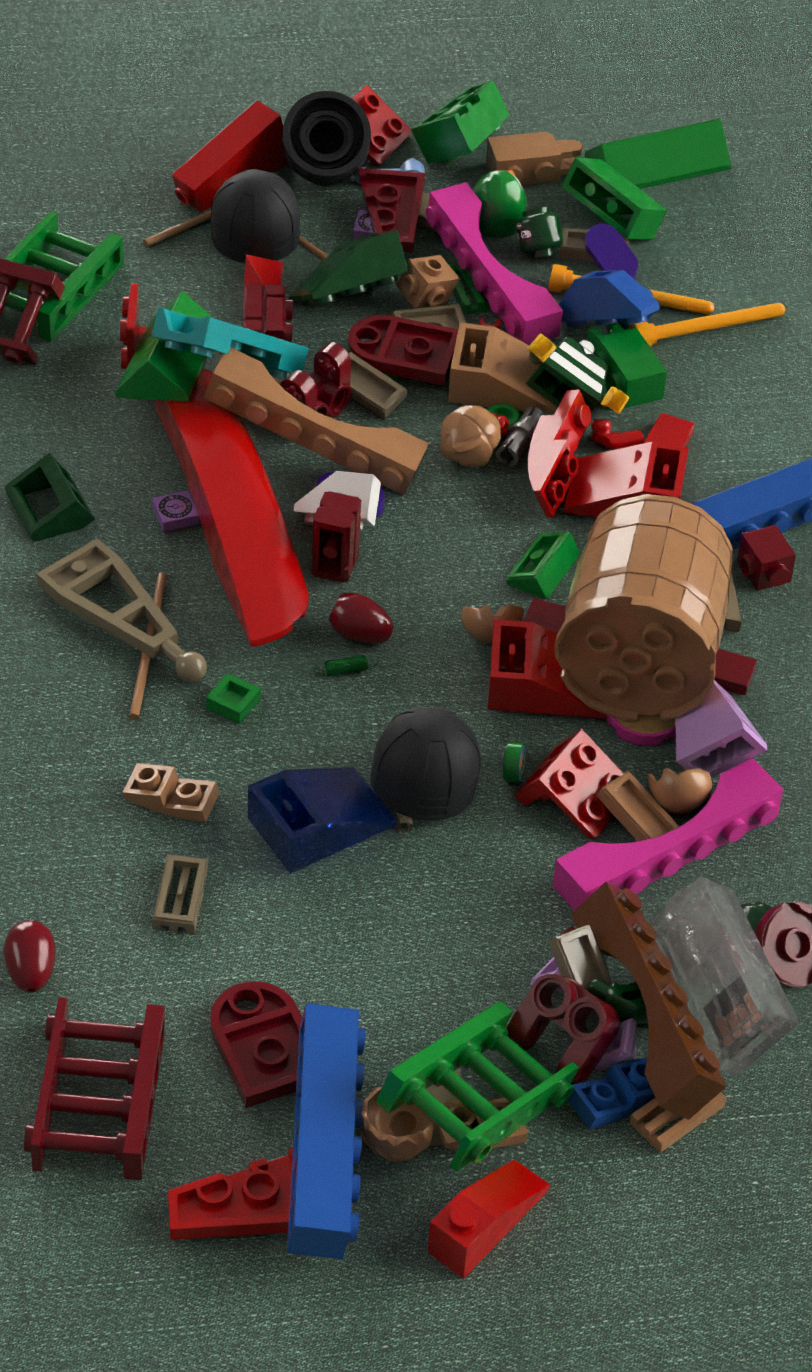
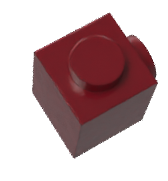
M773 525L742 533L737 561L742 574L750 579L755 589L758 591L791 582L796 554L778 527Z

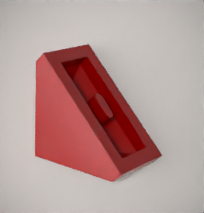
M246 254L244 287L246 284H262L263 287H266L267 284L281 285L283 262Z

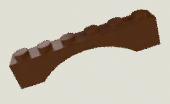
M605 882L571 913L577 929L590 925L600 952L618 959L628 968L637 982L646 1006L649 1026L645 1076L660 1108L689 1120L727 1087L718 1070L721 1067L720 1062L714 1053L708 1049L702 1037L704 1029L692 1016L686 1004L688 1002L686 993L676 984L671 973L673 969L672 964L660 951L655 941L657 933L645 920L640 910L642 908L640 899L628 888L622 890Z

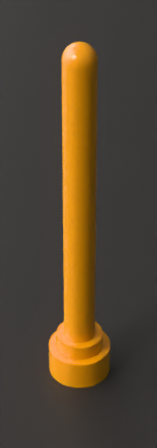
M553 264L548 291L562 294L563 290L568 291L574 280L581 276L573 275V271L567 270V266ZM650 290L653 298L659 302V306L709 315L714 311V304L710 301Z
M773 303L658 326L644 321L630 324L628 329L637 327L648 345L652 347V344H656L657 340L780 317L785 313V306L782 303Z

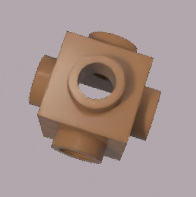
M441 255L409 259L407 263L408 272L402 273L396 284L414 309L447 304L460 278Z

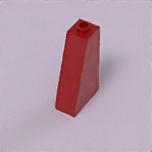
M258 100L254 102L172 174L176 187L175 195L180 202L186 206L191 205L202 213L212 207L213 199L220 186L234 175L250 169L273 173L286 166L288 162L284 155L282 143L283 122L281 115Z

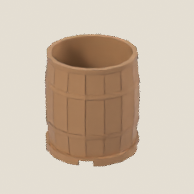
M644 494L619 500L598 515L588 534L583 553L577 562L568 602L565 607V621L555 641V658H557L562 668L561 678L567 689L588 707L619 720L637 721L638 715L653 716L661 714L660 719L662 721L678 718L697 707L711 689L715 679L716 653L720 647L729 603L732 545L722 525L706 511L676 497Z

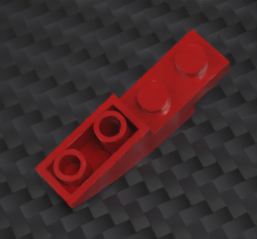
M567 390L554 415H541L530 442L528 453L529 479L546 518L554 517L560 503L564 500L566 491L578 472V460L573 453L576 451L578 443L592 418L590 408L586 405L580 390Z

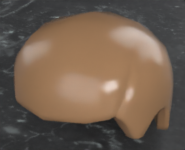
M487 604L478 608L464 606L461 613V621L466 631L475 639L492 644L494 619L522 621L524 608L517 605H506L500 607L494 615Z
M665 768L658 781L653 774L647 776L651 796L667 813L672 815H683L698 810L705 805L712 792L710 773L700 768L685 770L678 774L669 768Z

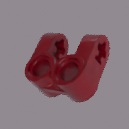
M334 342L328 343L315 354L314 371L310 375L304 371L295 370L281 382L280 386L299 402L318 413L337 417L344 411L351 397L350 356L341 345Z
M545 974L533 983L506 1028L508 1030L507 1036L524 1051L529 1050L538 1041L550 1021L566 1030L573 1038V1041L560 1060L556 1073L571 1062H574L579 1066L571 1083L574 1085L585 1082L593 1073L611 1042L618 1034L620 1017L617 1010L611 1004L591 994L576 980L558 974ZM561 987L564 992V1000L559 1007L554 1008L551 996L556 988ZM595 1010L599 1016V1024L590 1033L586 1028V1018Z

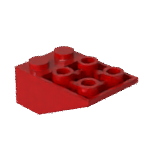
M647 442L577 458L579 468L569 486L564 512L598 517L601 512L617 501L644 494L681 499L689 447Z
M494 619L487 709L607 719V714L588 707L570 692L561 678L562 668L557 658H555V641L558 633L534 622Z

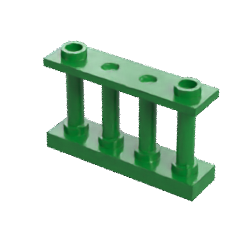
M51 211L6 256L5 260L31 267L37 264L69 276L62 282L65 289L61 299L49 297L41 304L36 317L39 338L52 342L124 265L122 236L110 233L101 244L92 245L58 232V214ZM55 245L87 258L77 265L47 254V252ZM10 292L5 306L23 312L28 299Z
M501 1001L391 1069L376 1100L388 1113L404 1103L408 1105L415 1104L460 1144L450 1164V1167L455 1172L472 1161L475 1164L480 1163L490 1153L493 1146L554 1105L557 1108L562 1106L574 1091V1086L571 1083L579 1066L571 1062L554 1075L507 1036L508 1030L505 1028L513 1011ZM487 1049L490 1051L497 1050L536 1083L537 1086L526 1093L481 1053ZM460 1067L464 1069L471 1068L511 1104L499 1111L454 1071ZM432 1085L436 1087L442 1085L484 1122L474 1129H470L426 1089Z

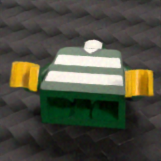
M540 333L527 348L530 351L529 358L531 362L540 366L525 384L557 407L567 390H580L590 411L597 408L600 410H613L620 414L629 400V396L612 386L609 387L608 380L606 379L608 366L606 362L594 354L595 348L591 342L586 340L577 342L571 337H566L560 344H557L553 341L551 342Z

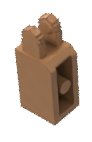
M548 132L487 137L485 164L488 172L512 170L521 186L559 182L560 175H567L575 157H579L582 154L583 144L575 139L556 141L554 135Z

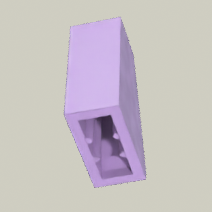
M715 680L700 705L675 718L676 762L685 770L700 768L709 772L712 778L767 751V744L731 695Z

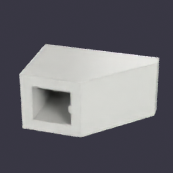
M336 471L294 504V512L301 519H304V524L313 526V518L317 508L320 507V501L324 492L332 491L359 497L362 500L360 513V531H362L363 525L375 526L381 482L374 474Z

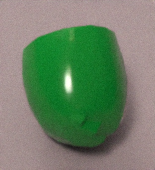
M512 170L489 172L475 184L473 192L482 202L479 231L487 237L495 238L515 235L517 233L516 222L523 217L522 212L526 211L527 199L524 190Z

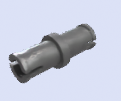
M533 407L527 408L521 419L512 424L508 429L506 440L496 451V457L501 464L506 466L510 458L513 457L509 462V467L516 465L523 452L530 448V442L541 415H545L539 408H536L534 412Z

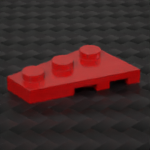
M293 1148L288 1149V1155L268 1162L265 1157L249 1162V1168L227 1176L217 1173L168 1190L170 1240L288 1233Z

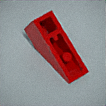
M515 1159L460 1191L430 1221L427 1252L464 1279L549 1191L550 1184Z

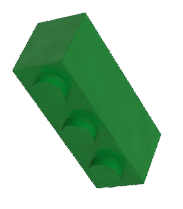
M575 157L562 185L563 189L609 225L613 226L627 239L653 240L667 212V209L602 159Z

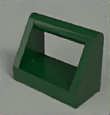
M51 453L45 455L5 486V492L32 541H40L79 530L95 520L70 473ZM52 487L62 505L38 521L24 495Z

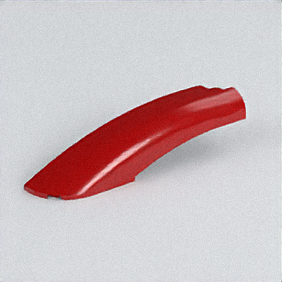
M203 369L188 402L156 400V412L174 448L192 494L211 553L213 567L250 647H256L275 641L293 630V623L298 618L304 619L307 614L309 594L283 514L241 416L203 398L213 373Z

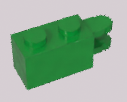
M618 322L608 324L606 335H603L598 327L588 329L587 340L593 344L595 348L594 354L606 362L608 366L606 379L608 380L609 387H615L629 396V400L624 408L664 398L667 370L637 327L623 330Z

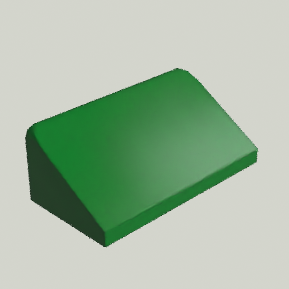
M554 532L539 534L505 579L507 584L537 597L549 598L580 555L571 533Z

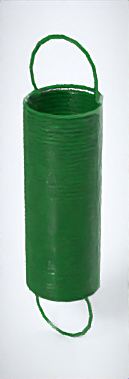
M365 655L327 660L324 663L326 676L371 668L368 667V658L366 660Z

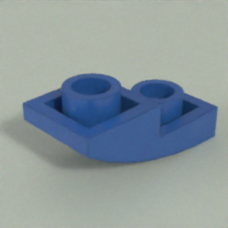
M645 1057L614 1064L609 1069L606 1077L573 1085L574 1091L568 1102L589 1130L628 1117L655 1098L645 1076L647 1062Z

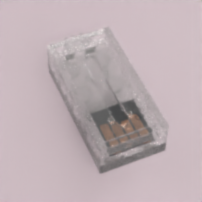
M700 876L689 887H681L682 889L677 891L671 900H667L665 908L648 923L657 933L655 941L660 951L672 964L673 969L671 973L676 984L684 990L688 997L686 1004L692 1016L704 1029L702 1037L708 1049L714 1053L720 1062L721 1067L719 1070L738 1076L795 1028L799 1021L733 889Z

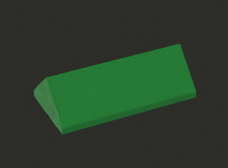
M721 118L603 143L585 151L584 155L585 158L602 159L639 189L731 169V160Z
M182 290L164 307V309L203 319L207 316L213 318ZM155 315L150 320L115 391L116 398L188 402L208 357L190 353V346H187L186 353L165 348L166 340L151 336L156 319Z

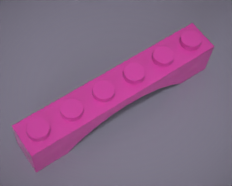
M467 182L430 192L429 207L426 208L428 224L439 233L444 246L450 248L457 258L460 268L466 269L470 273L477 291H481L488 300L491 310L499 315L505 324L507 332L529 346L540 333L549 340L559 337L563 315L562 308L546 288L530 283L513 274L502 266L488 251L479 231L482 202Z
M750 758L720 774L716 790L707 805L694 818L679 828L656 838L638 842L614 844L589 842L556 859L553 887L574 910L605 882L622 890L628 888L635 894H638L648 884L663 876H672L682 866L695 859H704L714 849L727 842L739 840L746 832L759 825L771 823L779 814L783 788L753 758Z

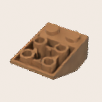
M468 323L459 324L450 370L448 402L486 407L496 404H507L518 411H525L527 408L533 407V412L536 408H539L544 414L554 415L557 410L556 405L525 384L540 366L531 362L529 358L530 351L527 349L529 345L497 327Z

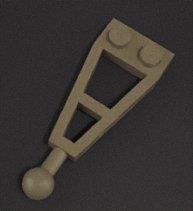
M98 538L36 574L37 585L61 606L152 658L163 653L176 664V673L184 682L196 683L205 676L207 663L204 657L197 652H185L177 645L178 632L124 561ZM114 575L133 600V602L113 614L80 595ZM145 616L158 634L152 637L131 624Z

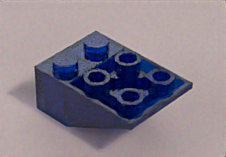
M354 767L282 770L248 785V819L290 874L397 825V820Z

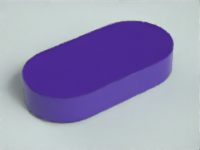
M608 224L592 226L586 233L585 248L600 271L624 270L635 279L638 272V260L618 231Z

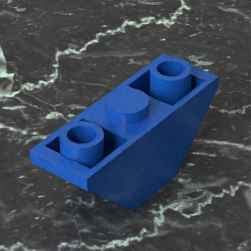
M624 270L593 271L575 279L559 303L563 310L562 322H566L567 327L585 325L589 320H596V325L613 324L617 322V319H626L627 324L641 323L647 321V315L660 310L659 302Z

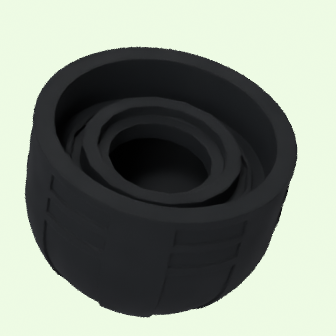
M318 91L304 96L289 110L283 126L282 143L284 155L292 170L305 180L321 186L335 185L355 175L358 172V168L363 166L367 158L371 140L370 123L364 110L352 98L335 91Z
M250 169L234 175L220 186L213 199L211 208V239L215 248L222 255L241 263L246 262V254L278 261L287 257L296 249L300 238V211L293 190L284 179L272 172Z
M414 707L405 710L391 720L376 744L370 774L372 789L380 801L387 807L411 818L439 820L455 816L465 810L474 798L481 765L478 740L472 729L452 711L441 707Z

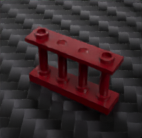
M0 258V317L10 291L19 288L26 290L30 294L13 340L0 337V355H3L2 357L5 360L14 364L22 365L24 361L36 364L38 357L30 345H27L28 338L42 301L47 300L48 297L60 300L65 286L57 273Z
M58 997L56 1013L48 1014L46 1020L45 1039L50 1041L35 1123L34 1125H26L24 1135V1152H31L33 1171L42 1172L46 1149L115 1155L116 1160H123L124 1179L142 1180L165 1038V1006L147 1004L144 1022L137 1021L136 1026L69 1020L68 998ZM67 1038L134 1043V1048H140L138 1058L131 1057L130 1062L63 1055ZM60 1074L128 1080L129 1085H134L132 1095L125 1094L123 1099L56 1093ZM53 1111L122 1117V1122H128L126 1133L118 1132L117 1136L49 1130Z

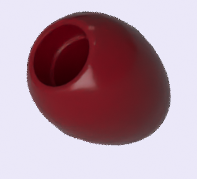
M349 592L341 594L329 617V621L336 632L349 640L359 643H383L390 638L394 628L388 613L374 600L359 593Z
M33 920L21 921L15 924L7 933L3 950L4 959L14 984L24 992L34 993L46 985L52 974L56 946L51 931L43 923Z

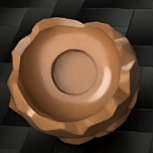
M465 405L457 408L448 414L442 422L441 455L450 458L453 462L459 463L463 467L484 466L489 461L493 449L496 448L501 438V426L498 419L493 413L478 405Z
M377 1087L365 1099L362 1106L361 1123L363 1130L361 1136L363 1141L375 1155L389 1161L402 1162L417 1156L427 1149L431 1143L435 1125L434 1121L415 1104L408 1105L404 1103L388 1113L376 1102L382 1087Z

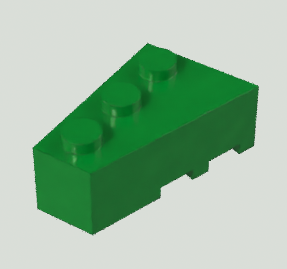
M494 80L470 86L412 127L411 131L427 164L441 161L443 165L455 161L461 155L472 153L491 133L501 127L500 124L510 114Z

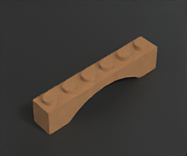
M231 347L229 354L224 353L214 369L203 396L204 399L356 473L374 474L381 482V485L402 495L405 494L429 444L396 427L374 428L357 426L320 414L299 402L285 391L269 374L262 362Z

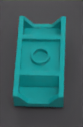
M159 307L151 335L152 337L166 340L165 348L186 353L187 346H190V353L212 358L213 351L229 354L230 347L262 362L269 374L279 379H285L287 373L291 374L295 370L303 371L309 349L308 347L205 316L201 319Z

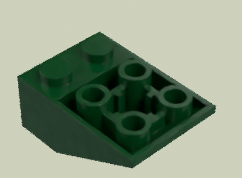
M398 230L374 233L342 242L288 298L293 299V301H302L303 306L319 305L333 301L337 296L345 294L349 296L367 290L366 287L383 286L397 282L398 274L408 272Z

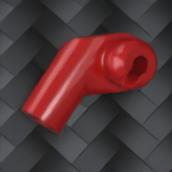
M596 419L591 423L592 432L590 435L593 441L610 450L644 443V436L641 430L617 433L611 431V422L607 419Z

